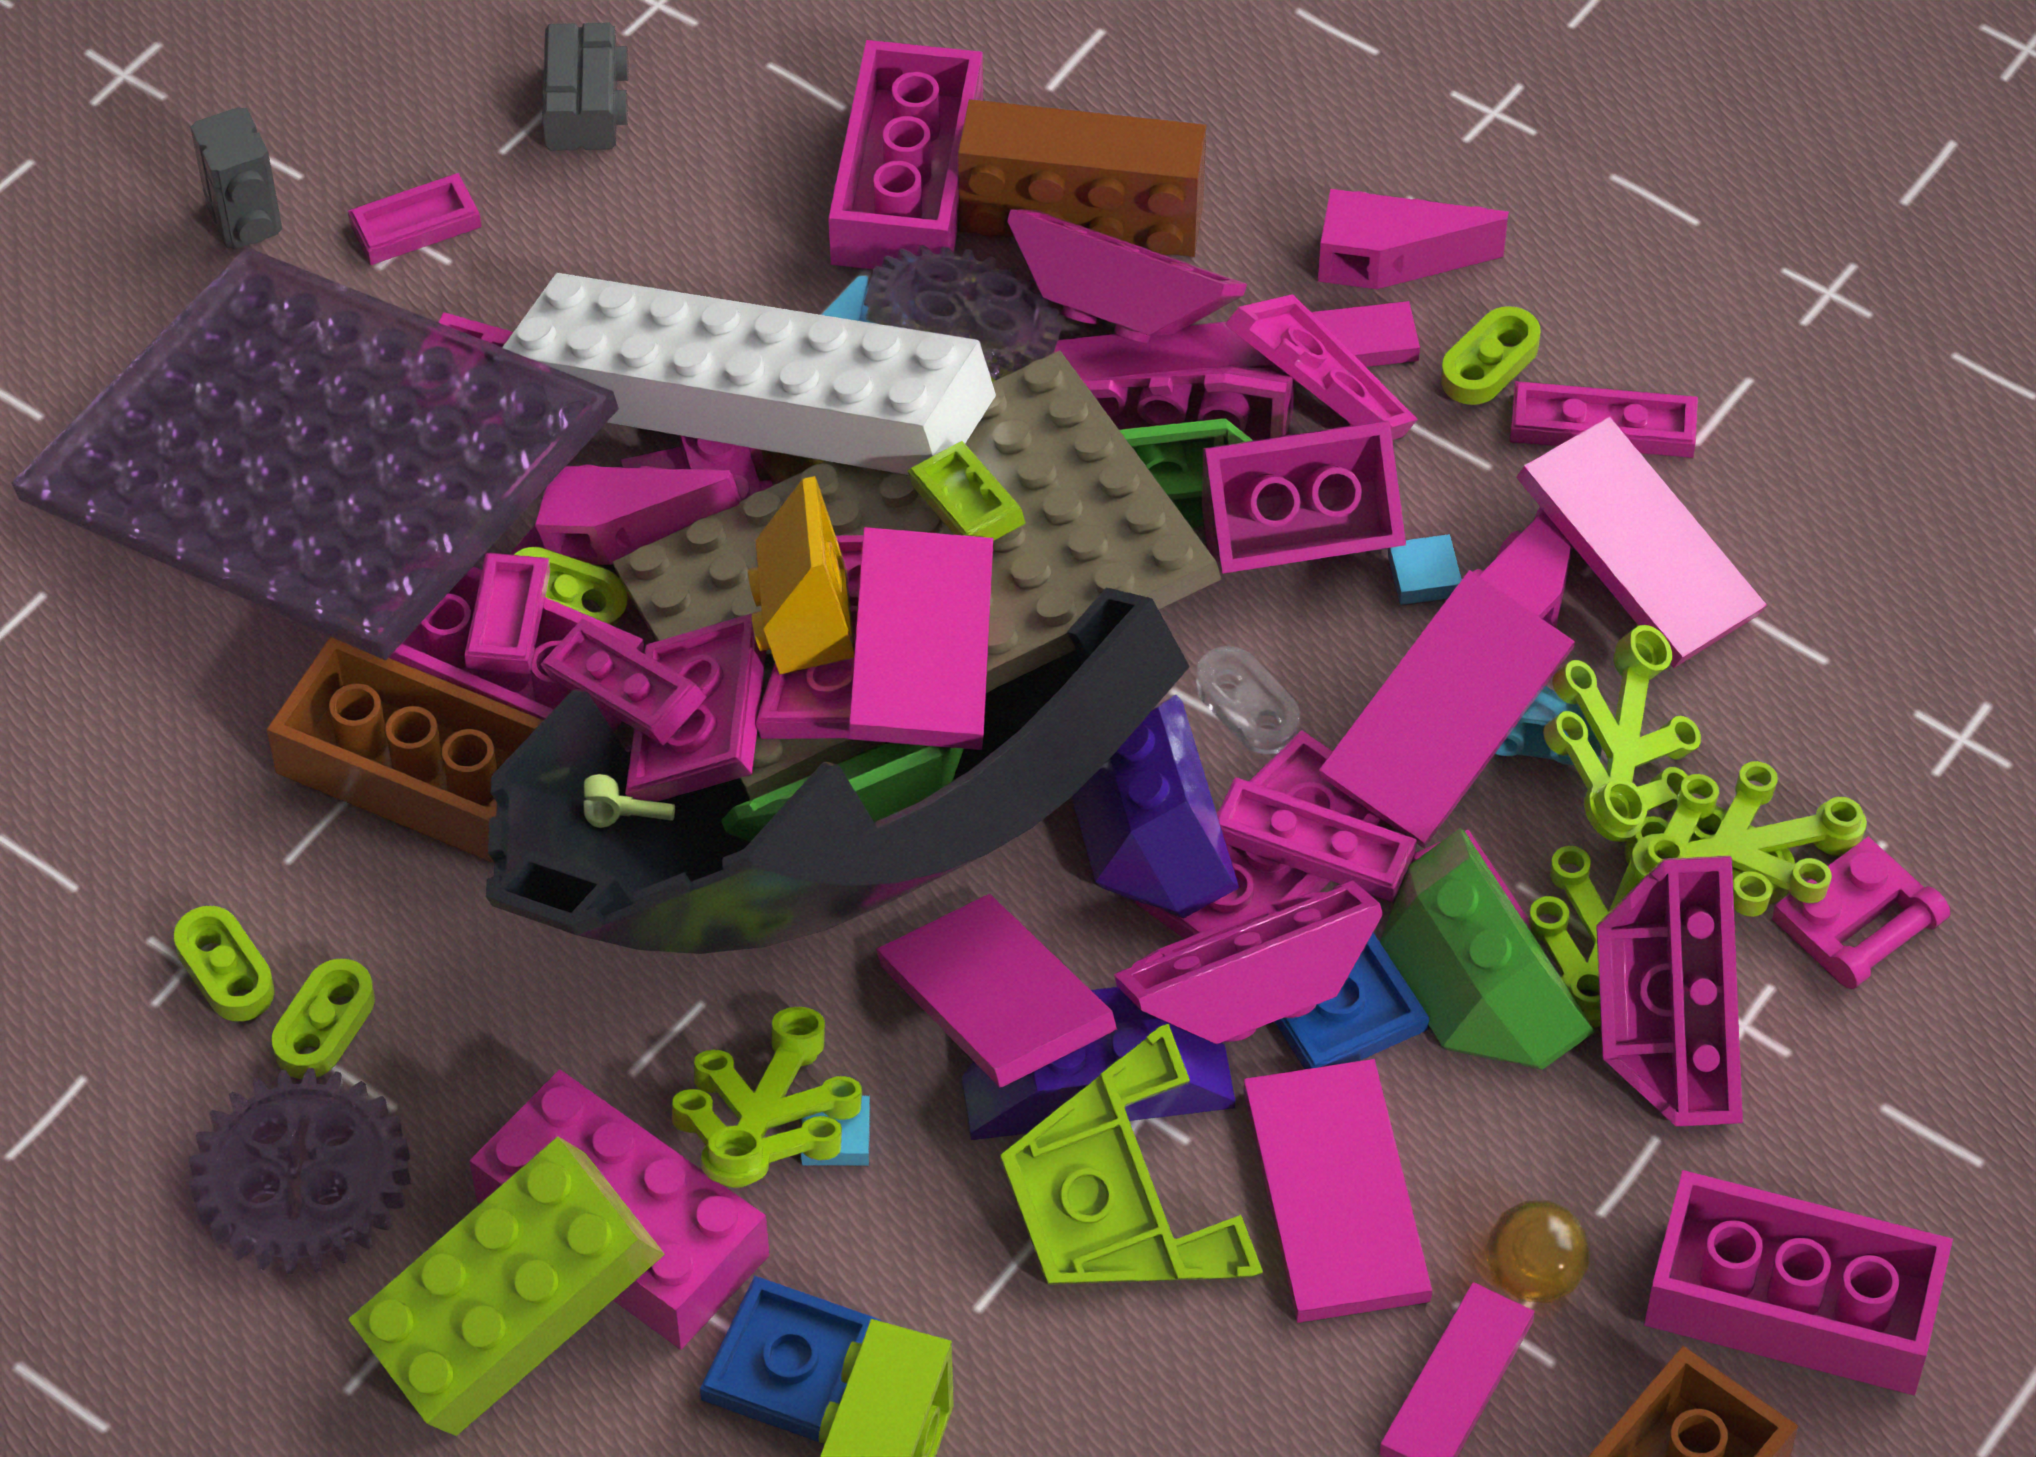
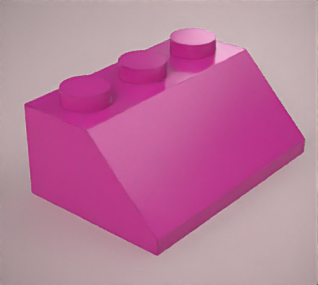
M1390 421L1203 448L1202 513L1207 549L1216 560L1219 572L1224 574L1406 545Z

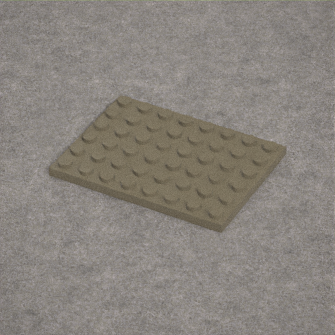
M1060 350L1045 358L1035 360L1028 366L992 382L996 396L965 443L1018 503L1026 524L993 541L986 693L1076 650L1067 631L1106 587L1152 598L1159 610L1221 580L1216 560ZM825 461L811 466L805 471L768 489L752 494L740 501L738 506L699 519L691 525L649 545L642 546L612 563L628 596L657 642L761 611V606L757 607L755 605L748 578V569L758 567L755 540L803 478L816 477L836 536L863 535L864 527L954 534L915 490L909 475ZM771 650L766 651L760 707L775 663ZM757 729L752 775L738 778V781L749 799L753 800L811 776L823 762L837 765L883 742L848 738L761 739Z

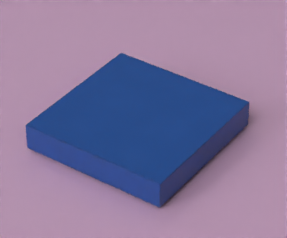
M1372 933L1337 997L1317 1004L1306 1015L1295 1018L1284 1017L1274 1022L1303 1068L1312 1069L1361 1061L1428 1030L1429 1016L1375 934Z
M754 1275L700 1387L701 1400L819 1442V1431L825 1410L830 1401L841 1402L847 1383L841 1381V1373L851 1342L862 1343L870 1320H881Z

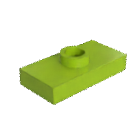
M963 441L907 470L912 486L954 535L993 538L994 541L1026 524L1022 509Z

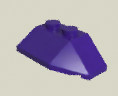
M1175 694L1154 707L1112 757L1072 796L1095 882L1105 890L1143 904L1163 908L1167 913L1184 919L1237 890L1239 885L1183 701Z
M1118 987L1091 990L1113 1012L1117 1029L1112 1033L1001 1088L974 1061L962 1076L971 1140L1027 1134L1065 1102L1069 1101L1099 1077L1102 1072L1117 1060L1121 1059L1145 1040L1158 1027L1166 1024L1170 1026L1190 1082L1124 1107L1129 1121L1235 1108L1236 1101L1225 1045L1222 1042L1219 1044L1210 1042L1141 1011Z

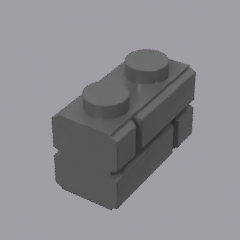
M610 22L584 23L582 27H578L575 23L548 24L547 28H545L542 119L545 144L550 151L577 150L579 146H583L585 150L613 149L614 145H616L617 125H628L627 90H617V81L629 80L628 47L617 46L615 26H612Z
M237 107L195 121L190 128L200 178L204 187L205 202L214 223H217L218 231L226 248L237 249L278 235L283 229L269 153L260 133H257L256 125L248 109Z

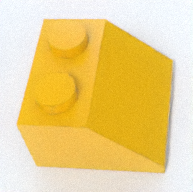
M816 477L803 478L755 540L758 567L748 569L749 584L755 605L757 607L761 606V611L752 613V625L756 642L760 651L771 650L779 675L854 658L855 652L847 568Z

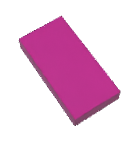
M459 173L348 210L350 225L370 265L482 227L480 213Z
M496 553L485 554L464 655L466 669L530 674L550 576L549 558Z

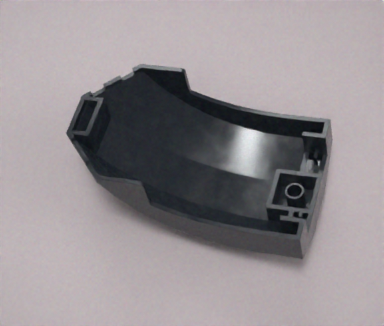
M1106 587L1067 631L1076 650L986 693L982 750H963L951 783L921 802L874 823L840 766L823 762L751 842L726 833L721 822L733 807L750 801L738 779L657 801L675 804L673 820L619 815L616 822L608 827L599 828L590 824L584 815V801L588 800L584 796V781L592 775H607L618 784L619 796H627L625 793L632 745L624 748L590 694L575 689L563 699L491 776V794L497 802L496 816L489 818L488 854L494 861V876L487 879L486 898L493 907L568 933L644 951L706 954L763 948L826 931L888 904L991 853L1033 828L1071 798L1112 757L1190 666L1152 598Z

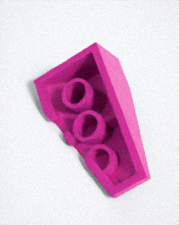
M1228 365L1083 380L1119 430L1226 418L1255 441L1288 436L1293 415L1295 379L1287 373L1278 372L1270 368Z

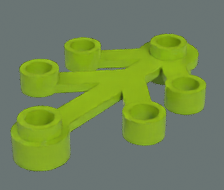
M1649 625L1637 626L1617 642L1613 661L1616 670L1622 676L1615 719L1597 688V678L1594 671L1585 662L1572 660L1553 676V688L1559 698L1566 703L1579 705L1608 758L1607 770H1605L1587 740L1588 728L1585 722L1576 713L1571 711L1561 712L1549 721L1543 730L1544 739L1549 748L1559 755H1569L1588 791L1584 798V808L1590 824L1600 835L1615 842H1624L1635 836L1642 827L1647 811L1657 807L1666 811L1675 810L1678 807L1677 796L1681 783L1688 776L1677 767H1668L1653 777L1648 784L1637 787L1632 783L1634 768L1664 756L1675 760L1683 759L1697 749L1701 743V734L1697 725L1685 716H1676L1660 727L1659 730L1640 737L1649 680L1665 670L1672 660V650L1669 642L1659 630ZM1563 729L1567 732L1569 737L1566 736V734L1563 732Z
M1752 761L1744 764L1740 769L1735 785L1736 796L1715 836L1689 842L1699 819L1713 813L1719 796V787L1712 778L1702 774H1692L1685 777L1681 783L1677 796L1678 807L1663 834L1647 835L1635 844L1630 860L1631 868L1637 883H1639L1662 859L1730 855L1732 857V867L1743 871V873H1740L1733 879L1734 910L1745 916H1758L1764 913L1768 907L1772 894V884L1789 890L1799 901L1816 903L1825 898L1832 878L1829 867L1822 861L1805 858L1799 860L1794 865L1768 854L1769 852L1814 843L1818 849L1829 855L1842 856L1862 841L1867 826L1866 817L1860 805L1854 800L1847 797H1834L1820 805L1815 815L1749 829L1760 806L1772 799L1778 781L1777 773L1770 765ZM1749 781H1757L1764 786H1756ZM1691 794H1700L1703 797H1705V799L1696 798ZM1802 878L1813 879L1817 884L1808 883ZM1743 891L1754 892L1759 897L1748 896Z
M1646 817L1640 831L1626 841L1625 858L1628 867L1609 912L1638 884L1630 862L1635 844L1647 835L1663 834L1669 824L1663 818ZM1564 846L1553 854L1550 877L1557 887L1565 890L1595 944L1588 962L1585 961L1567 932L1569 909L1561 899L1553 896H1544L1533 902L1529 914L1530 931L1536 938L1543 940L1562 975L1561 979L1592 1026L1597 1028L1601 1026L1599 995L1589 997L1583 995L1579 990L1586 989L1599 993L1596 925L1609 912L1589 878L1591 860L1587 852L1577 846ZM1563 864H1574L1581 870L1569 873L1561 869L1560 866ZM1543 914H1551L1557 917L1559 921L1549 924L1541 921L1538 917Z
M789 1007L775 1014L772 1019L771 1040L775 1054L754 1093L734 1069V1059L729 1053L713 1049L703 1051L695 1057L694 1084L700 1090H683L673 1097L672 1123L680 1131L696 1133L706 1145L701 1154V1167L704 1174L711 1180L726 1187L740 1188L763 1178L768 1172L769 1163L799 1153H803L814 1160H829L840 1153L842 1127L835 1119L846 1120L860 1113L862 1104L861 1084L851 1077L836 1076L826 1080L822 1086L785 1097L799 1068L813 1063L824 1049L825 1020L819 1012L807 1007ZM706 1092L718 1093L740 1120L737 1126H726L713 1112L712 1097ZM821 1112L828 1116L809 1118L802 1124L801 1128L764 1138L767 1130Z

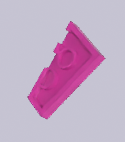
M1293 294L1239 306L1224 324L1346 419L1350 426L1388 420L1391 425L1392 440L1404 437L1418 420Z

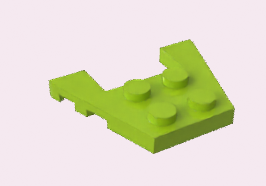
M1169 1024L1158 1027L1145 1040L1121 1059L1117 1060L1088 1086L1065 1102L1000 1155V1160L1047 1285L1252 1278L1263 1273L1242 1215L1177 1239L1173 1237L1124 1107L1190 1082Z

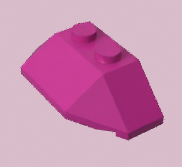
M1011 209L1007 222L1042 297L1062 304L1061 314L1068 318L1095 324L1097 317L1115 323L1114 333L1121 337L1148 343L1152 335H1173L1244 296L1247 284L1153 252L1038 210Z
M1728 855L1662 859L1596 925L1602 1058L1676 1127L1743 1123L1732 857Z
M1354 881L1339 884L1329 892H1312L1278 902L1153 951L1136 961L1132 967L1114 974L1116 985L1141 1011L1215 1044L1224 1041H1240L1251 1036L1256 1031V1028L1284 1017L1295 1018L1306 1015L1317 1004L1337 997L1383 915L1381 905Z

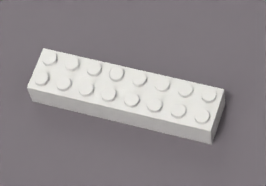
M562 273L555 274L498 353L517 403L521 408L909 475L907 470L954 444L960 441L966 443L996 396L979 340Z

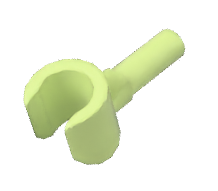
M592 775L584 781V796L588 799L584 801V815L588 822L595 827H608L616 822L619 815L629 817L634 815L664 820H673L675 804L619 796L618 784L607 775Z

